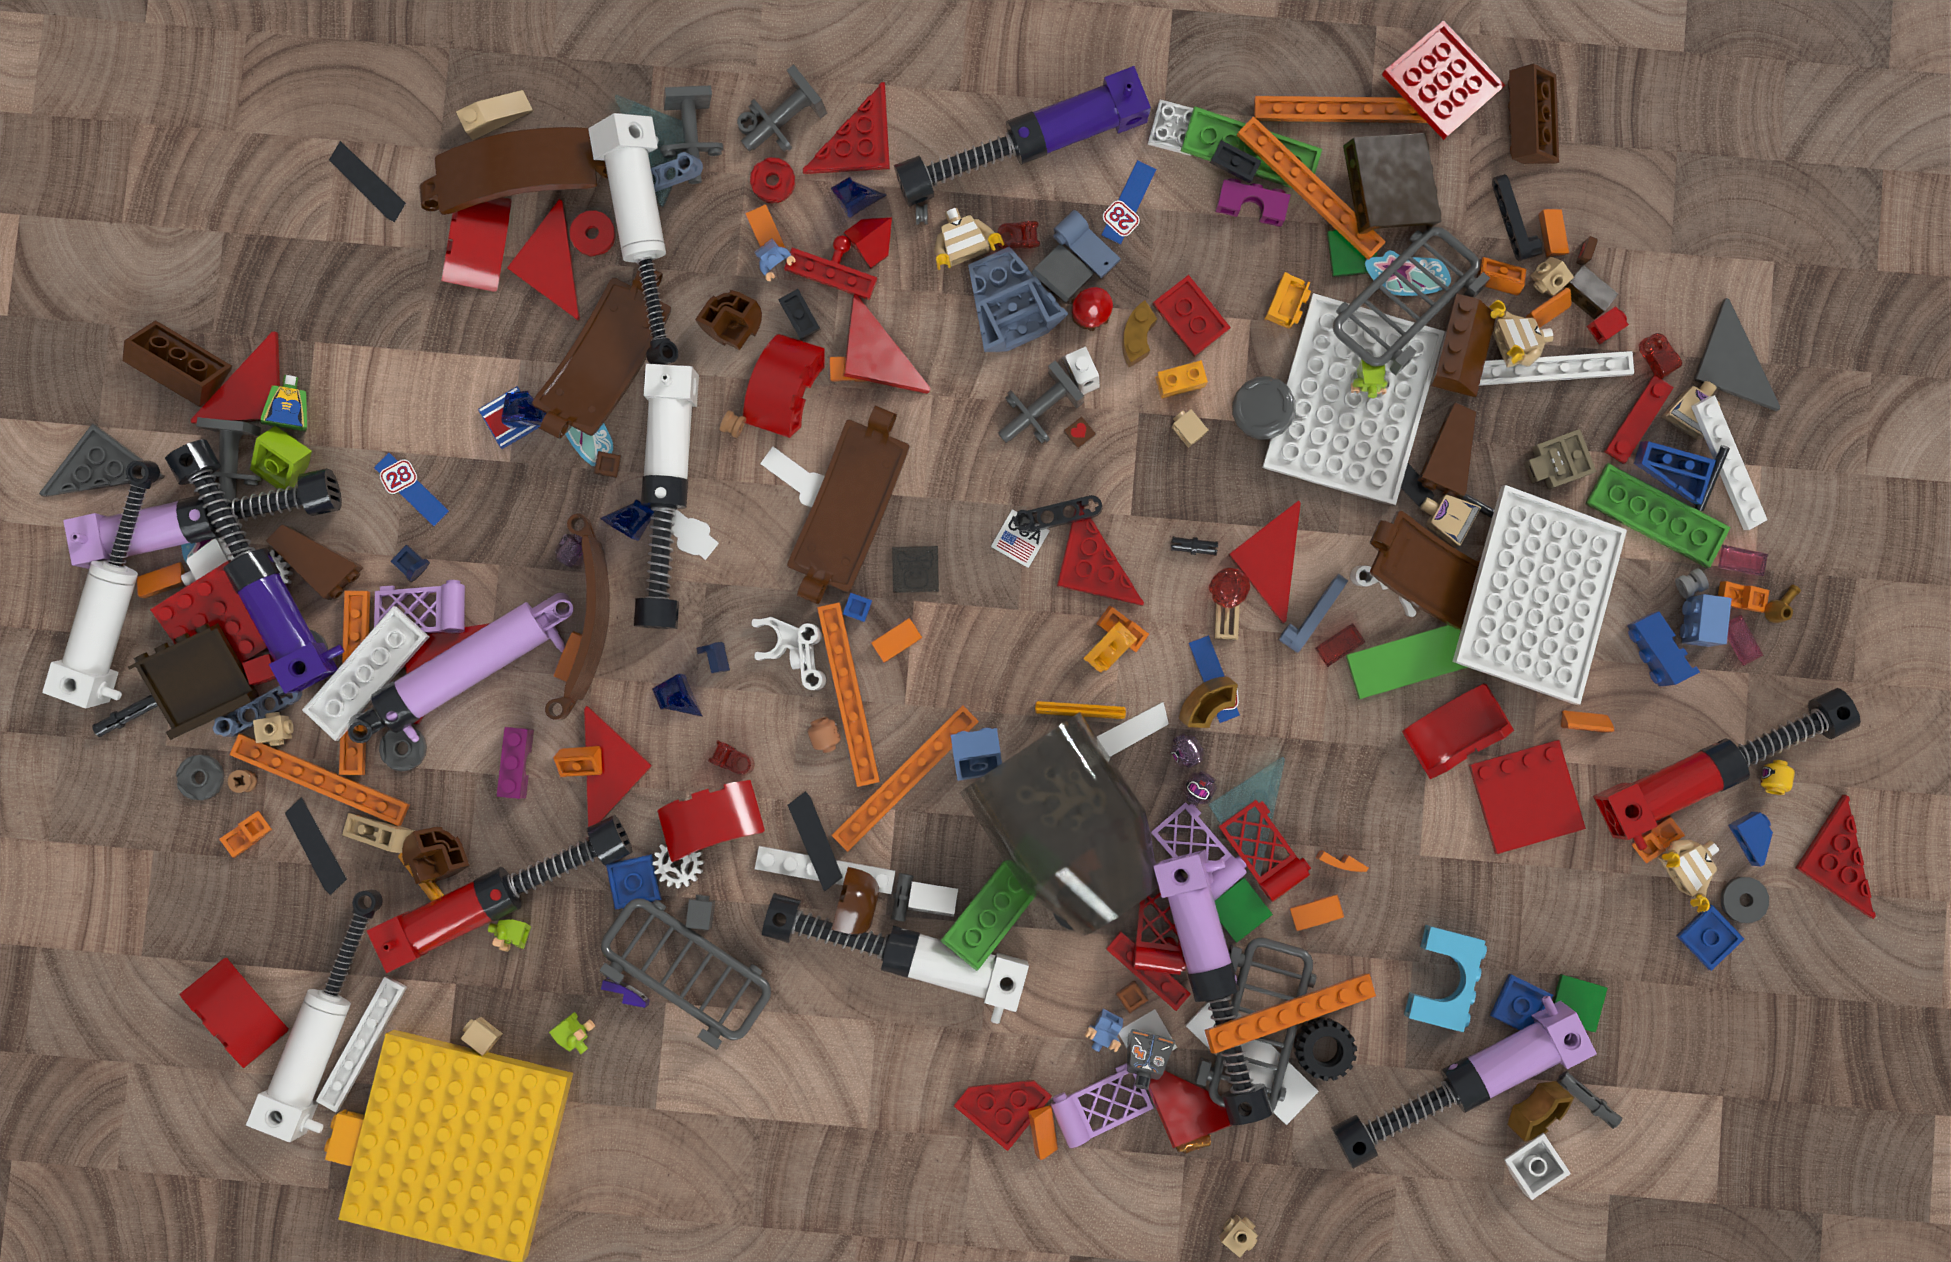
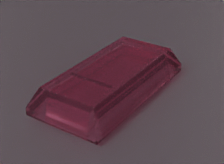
M1722 545L1718 567L1764 576L1768 554Z
M1739 615L1730 620L1727 638L1742 665L1744 666L1762 657L1763 653L1743 616Z

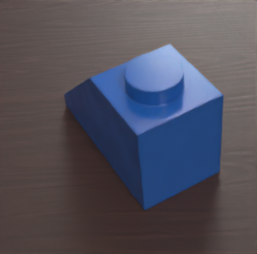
M1750 812L1728 826L1751 866L1761 867L1765 865L1773 832L1769 827L1771 823L1766 815L1761 812Z

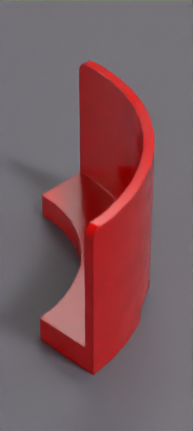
M502 197L452 213L448 239L453 241L448 240L441 281L493 292L497 291L509 224L511 199Z
M781 334L773 337L761 353L749 380L743 408V417L746 418L745 423L788 438L796 433L802 425L803 409L806 399L802 397L806 387L811 388L819 373L825 368V348Z
M1483 683L1428 713L1406 727L1402 733L1429 779L1448 772L1454 766L1467 759L1469 754L1475 752V748L1479 752L1506 738L1514 729L1488 685Z
M751 780L724 784V788L711 793L709 789H705L691 794L692 799L675 800L657 810L672 862L715 844L761 834L765 831Z
M223 958L179 994L192 1012L203 1021L202 1024L214 1037L216 1036L225 1047V1050L243 1069L289 1030L228 958Z

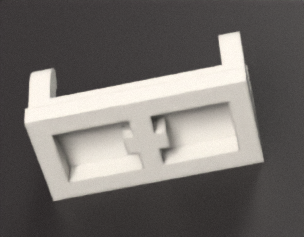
M912 882L908 910L954 917L958 889Z

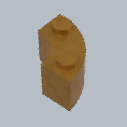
M1146 300L1133 310L1124 329L1122 351L1129 368L1146 358L1150 353L1147 334L1155 326L1157 318Z
M1217 677L1202 683L1185 700L1179 719L1187 727L1210 728L1213 718L1225 708L1235 707L1238 684L1229 677Z
M1557 1081L1537 1083L1535 1090L1526 1100L1513 1105L1507 1125L1524 1142L1533 1140L1542 1133L1546 1134L1548 1132L1547 1127L1556 1119L1561 1121L1569 1110L1574 1097Z

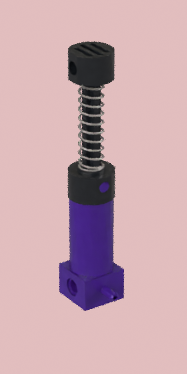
M1135 66L1104 77L1103 85L1040 110L1031 111L1007 120L1005 137L1000 138L997 136V140L994 141L989 139V143L984 145L981 142V146L976 148L973 145V149L968 151L964 148V152L960 154L956 151L955 156L950 157V155H947L948 158L945 160L939 158L940 162L937 163L931 161L929 166L923 163L920 156H916L895 164L894 170L907 205L910 207L933 198L934 191L932 187L933 185L937 186V182L945 183L947 178L953 180L955 175L961 177L963 172L969 174L970 169L978 170L979 166L986 167L989 162L995 164L997 159L1003 161L1004 156L1009 158L1012 155L1016 156L1022 165L1113 128H1116L1119 134L1143 125L1148 121L1151 106Z
M205 439L193 441L170 452L165 457V460L178 484L195 485L196 489L194 492H199L200 494L198 500H203L205 504L203 508H207L209 511L207 516H212L214 520L211 524H216L218 528L215 532L221 533L222 537L220 540H225L227 544L224 548H229L231 552L229 556L234 557L223 569L235 592L239 594L274 659V662L270 663L269 666L284 694L298 693L333 675L338 668L332 658L344 653L343 647L337 645L327 650L324 643L316 642L281 578V573L268 549L255 550V548L249 546L251 541L245 539L246 532L240 530L242 524L236 522L238 517L232 515L233 508L228 507L229 500L223 498L225 492L219 491L220 484L215 483L216 476L211 475L221 465L208 441Z

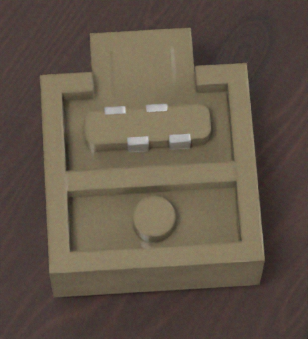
M1580 429L1532 447L1536 458L1524 463L1532 484L1545 480L1548 490L1597 472Z

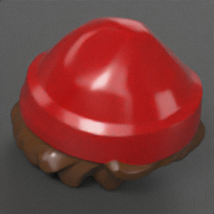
M1098 287L1080 291L1076 298L1071 301L1073 322L1080 328L1094 331L1096 327L1108 323L1113 310L1112 297L1104 289Z

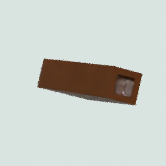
M1454 403L1449 407L1417 480L1423 483V487L1433 491L1435 489L1444 492L1443 495L1455 498L1465 496L1476 411L1458 403Z
M283 524L266 540L323 599L332 600L338 598L344 592L343 588L348 583H353L359 578V572L363 569L360 564Z

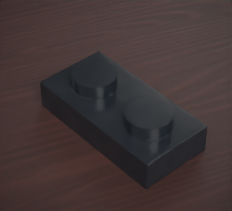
M1221 140L1209 163L1251 183L1261 160Z
M799 289L778 299L800 340L821 330Z

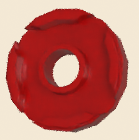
M769 157L754 166L750 175V184L754 194L760 200L766 203H779L785 201L792 194L796 178L792 168L786 161L780 158ZM769 176H778L779 182L773 186L767 184Z
M596 210L585 211L572 221L570 239L574 247L584 255L592 257L604 254L614 244L616 239L615 227L611 219L604 213ZM590 229H598L599 234L596 238L589 239L587 237Z

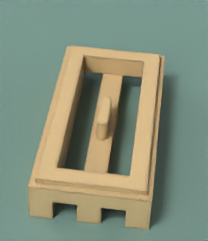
M1216 593L1214 639L1238 640L1240 594ZM1222 598H1225L1224 633L1220 634ZM1230 598H1234L1233 635L1229 634Z

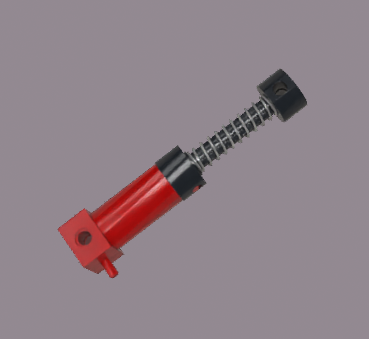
M1835 688L1809 701L1808 709L1810 715L1804 713L1803 718L1796 717L1793 723L1787 721L1786 726L1780 724L1778 730L1772 728L1769 734L1763 732V737L1755 736L1754 741L1747 740L1745 745L1739 743L1738 747L1730 739L1725 738L1633 783L1617 784L1594 795L1593 798L1612 837L1625 840L1633 838L1638 850H1644L1647 848V844L1642 833L1657 827V820L1748 780L1750 776V763L1755 765L1758 760L1764 761L1766 756L1772 757L1775 752L1781 753L1783 748L1788 750L1791 745H1798L1799 741L1805 742L1807 737L1813 738L1815 733L1823 734L1828 739H1834L1859 727L1861 723L1860 714L1853 700L1845 691Z
M613 815L588 827L589 837H586L584 843L578 841L577 846L570 845L569 850L562 849L559 855L553 853L552 858L545 857L544 862L537 861L535 866L528 865L527 870L520 869L519 874L512 873L509 875L503 867H499L431 902L366 930L385 972L388 973L445 943L521 909L520 893L525 892L528 894L529 889L533 888L536 890L537 885L541 884L544 886L545 881L550 880L552 882V878L556 876L561 878L562 873L566 872L569 874V870L572 868L577 870V866L581 864L585 866V862L589 860L594 862L593 858L598 857L606 866L633 853L630 840L623 825L616 815Z

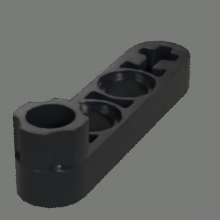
M1504 174L1494 177L1492 179L1493 191L1515 258L1518 261L1542 255V242L1537 235L1527 236L1508 176Z
M1089 495L1028 511L1020 510L1013 518V523L1020 532L1032 533L1096 517L1102 512L1103 505L1097 496ZM1089 501L1098 504L1094 512H1091L1090 509H1084V515L1080 516L1078 503H1082V507L1089 506ZM1067 506H1074L1076 508L1074 517L1067 518L1064 516L1063 511ZM1046 511L1054 514V519L1050 523H1044L1041 520L1042 514ZM1033 514H1037L1039 526H1036ZM1023 517L1030 520V523L1025 527L1019 525L1023 521Z

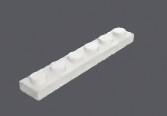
M1715 395L1692 405V410L1713 459L1715 460L1721 445L1730 448L1720 471V476L1743 530H1750L1767 521V517Z
M759 846L755 865L756 870L819 881L809 855ZM836 860L843 878L835 884L843 885L847 868L852 867L871 874L878 883L879 892L892 893L895 870Z
M389 976L384 977L316 1102L334 1112L340 1110L407 986Z

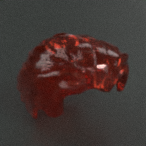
M1225 568L1219 571L1209 584L1212 599L1224 608L1238 606L1246 599L1250 590L1249 577L1244 572L1234 568Z

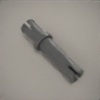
M1568 1071L1563 1072L1559 1076L1557 1082L1586 1105L1594 1116L1601 1118L1612 1129L1621 1123L1622 1117L1614 1112L1604 1099L1596 1097L1589 1089L1569 1074Z

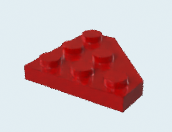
M1035 1080L968 1086L954 1103V1107L1008 1151L1029 1126L1030 1118L1028 1111L1043 1108L1052 1097V1094Z

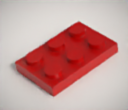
M1189 275L1152 303L1194 357L1231 329Z

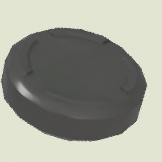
M1271 376L1256 377L1245 382L1236 392L1232 402V415L1237 426L1247 436L1258 440L1272 439L1283 434L1292 424L1296 414V401L1290 388L1280 379Z

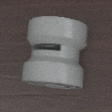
M1698 568L1691 571L1688 576L1682 575L1675 579L1679 593L1686 599L1693 596L1697 591L1702 592L1709 588L1707 577Z

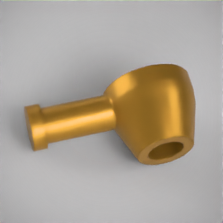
M1791 584L1781 600L1770 601L1765 607L1766 619L1772 623H1781L1791 619L1793 609L1789 604L1801 592V589Z

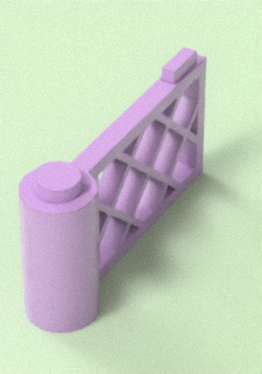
M447 580L446 584L435 587L395 590V586H381L380 591H375L374 628L393 606L397 607L400 605L405 610L404 614L407 617L409 615L416 620L415 624L418 627L421 625L423 628L420 629L425 633H461L465 630V586L460 584L458 580ZM429 593H436V601L431 606L423 601ZM407 595H413L416 601L407 608L402 601ZM391 596L395 601L385 610L382 607V597ZM422 603L428 610L418 619L412 612ZM431 613L436 617V627H427L423 623Z
M1185 802L1151 833L1172 858L1178 857L1175 854L1176 844L1190 845L1189 854L1192 853V845L1206 846L1207 858L1209 847H1219L1225 854L1219 860L1223 859L1226 867L1212 871L1214 882L1210 884L1215 901L1247 873L1245 870L1247 866L1239 856L1234 858L1198 817L1201 812L1193 803L1188 805ZM1184 809L1191 815V826L1177 825L1178 815ZM1175 818V825L1168 824ZM1194 820L1199 824V826H1194ZM1164 827H1174V841L1163 840L1158 832ZM1177 828L1191 829L1190 842L1176 841ZM1193 829H1202L1206 832V843H1193ZM1209 837L1215 844H1209ZM1167 843L1173 844V850L1168 846Z
M1127 1063L1116 1067V1073L1070 1095H1066L1063 1092L1052 1098L1053 1102L1050 1105L1069 1148L1078 1147L1091 1138L1154 1109L1145 1089H1140V1092L1136 1091L1135 1082L1132 1089L1120 1085L1123 1076L1129 1073L1127 1072ZM1107 1083L1116 1086L1111 1099L1099 1095L1102 1086ZM1119 1088L1131 1092L1126 1105L1115 1101ZM1086 1093L1095 1096L1090 1109L1081 1106L1078 1097ZM1134 1093L1143 1096L1146 1106L1139 1109L1130 1107ZM1098 1098L1110 1102L1105 1115L1094 1111ZM1113 1103L1125 1108L1122 1117L1118 1119L1109 1117ZM1084 1110L1089 1112L1087 1117L1084 1113ZM1092 1113L1104 1118L1101 1127L1093 1131L1089 1124Z

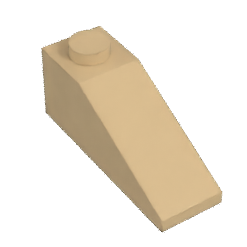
M521 90L477 101L456 111L465 132L472 140H475L533 112V109L524 91Z
M348 813L342 835L389 852L402 853L404 840L414 830Z

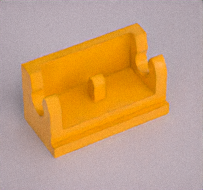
M1118 622L1083 659L1102 673L1104 670L1107 671L1137 638Z

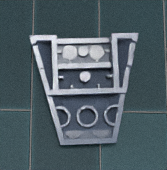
M1010 246L968 265L984 352H1007L1048 334L1068 315L1063 307L1061 308L1052 294L1047 292L1038 278L1034 277Z

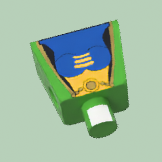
M284 375L282 387L275 385L271 387L261 416V424L299 431L307 430L306 391L297 389L298 377Z

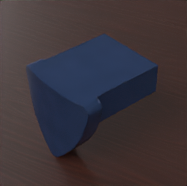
M405 545L390 561L410 582L415 581L430 564L427 559L419 556L409 545Z
M715 642L696 648L697 654L707 653L711 673L730 671L723 642Z

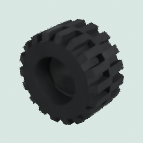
M1317 1018V1021L1313 1019L1308 1021L1309 1025L1301 1027V1033L1297 1032L1296 1034L1297 1042H1294V1048L1296 1049L1294 1053L1298 1063L1316 1079L1321 1078L1323 1081H1328L1331 1078L1334 1081L1338 1079L1337 1076L1339 1075L1344 1077L1347 1074L1345 1071L1353 1068L1351 1063L1356 1061L1357 1058L1354 1054L1357 1051L1354 1037L1343 1025L1332 1019ZM1331 1036L1337 1042L1335 1056L1329 1061H1317L1313 1056L1315 1043L1322 1037Z

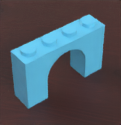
M1425 925L1420 947L1453 958L1460 970V982L1457 989L1450 996L1442 999H1433L1409 992L1404 1015L1410 1019L1464 1032L1465 1027H1468L1470 1023V1014L1468 1012L1470 1004L1473 1005L1476 998L1474 987L1481 977V968L1479 966L1481 959L1485 958L1487 946L1482 939Z

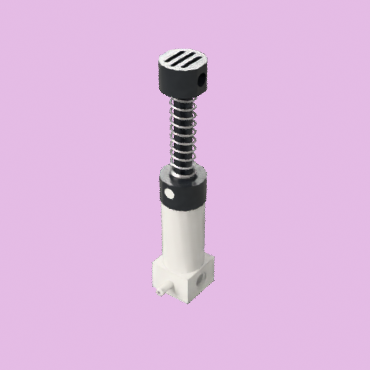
M646 364L644 397L649 401L641 505L650 507L654 511V517H650L654 520L653 526H650V528H653V534L649 535L652 537V543L648 544L652 546L651 552L648 553L651 555V561L647 562L651 564L650 570H647L650 573V579L646 580L649 582V588H646L649 591V595L645 598H635V627L678 629L679 601L670 600L668 598L670 594L667 593V589L671 587L668 584V580L672 578L668 575V572L672 570L669 562L673 560L670 557V553L673 552L670 544L674 543L671 535L675 533L671 530V527L675 525L672 518L676 514L673 512L677 509L687 508L692 407H697L699 375L692 366Z
M774 893L771 898L763 924L762 936L789 943L792 935L798 932L799 936L805 934L808 939L810 936L816 937V941L823 939L825 944L830 941L833 942L834 946L836 944L842 945L843 949L846 946L851 947V951L858 949L860 954L863 951L868 952L869 956L876 954L877 958L883 961L881 971L983 998L984 1003L995 1006L991 1022L996 1024L1000 1023L1003 1009L1017 1011L1029 968L1028 961L997 952L996 955L990 954L979 970L976 971L939 939L894 925L891 934L882 937L881 933L874 935L872 930L869 933L864 932L862 934L843 933L831 930L833 923L830 922L829 918L821 920L820 915L817 918L812 917L811 913L808 916L804 915L803 911H800L801 900ZM778 913L786 916V923L778 921ZM1005 977L1013 980L1009 986H1003L1000 981Z

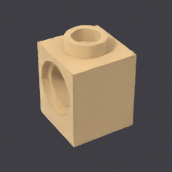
M1192 409L1187 413L1183 410L1173 418L1175 423L1171 428L1188 448L1209 431Z
M479 1017L476 1020L471 1019L463 1028L465 1033L461 1039L483 1056L492 1049L503 1033L485 1019Z

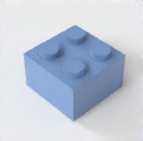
M1706 594L1687 598L1682 607V613L1685 615L1684 624L1680 628L1682 643L1706 647L1727 644L1732 598Z
M983 728L974 732L961 731L951 735L958 781L1003 774L997 728Z

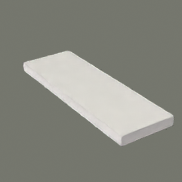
M393 606L302 711L333 740L338 741L348 730L350 718L353 715L362 714L372 703L371 695L389 684L426 642L429 636L399 608Z
M1205 1003L1185 1025L1209 1048L1205 1029L1213 1027L1215 1020L1210 1018L1213 1014L1212 1011L1208 1010L1210 1003ZM1238 1012L1237 1018L1242 1017V1015ZM1252 1040L1241 1045L1242 1051L1246 1052V1054H1243L1244 1057L1278 1066L1280 1053L1271 1044ZM1289 1062L1282 1087L1286 1088L1285 1099L1283 1102L1278 1101L1273 1111L1286 1125L1319 1092ZM1246 1063L1247 1069L1251 1070L1249 1077L1254 1079L1251 1083L1265 1084L1267 1088L1271 1089L1276 1070Z

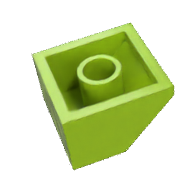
M273 426L256 438L250 470L277 489L282 488L285 490L287 486L294 488L298 482L299 474H303L309 466L312 451L277 426Z

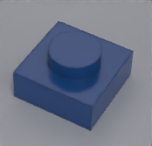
M850 593L843 615L865 622L872 600Z

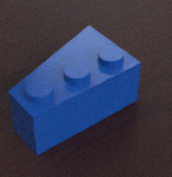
M1640 441L1633 464L1692 504L1702 505L1716 460L1653 442Z
M1659 611L1650 613L1627 625L1630 639L1639 647V656L1644 663H1647L1651 670L1649 673L1650 677L1658 686L1676 685L1700 673L1697 666L1692 668L1684 657L1688 655L1684 648L1679 649L1673 639L1676 635Z

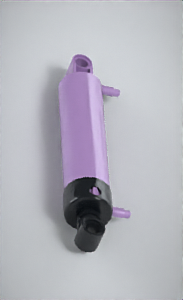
M557 593L533 608L525 602L400 679L394 680L374 692L370 697L373 707L362 714H356L350 718L348 723L350 739L356 743L367 742L372 734L387 726L394 733L403 730L415 743L419 740V737L411 724L430 711L549 639L552 640L560 652H563L565 648L564 641L559 636L555 625L572 615L573 605L570 597L565 593ZM560 602L568 604L563 610L557 609L556 605ZM357 725H363L367 729L364 731H356L354 727H356Z

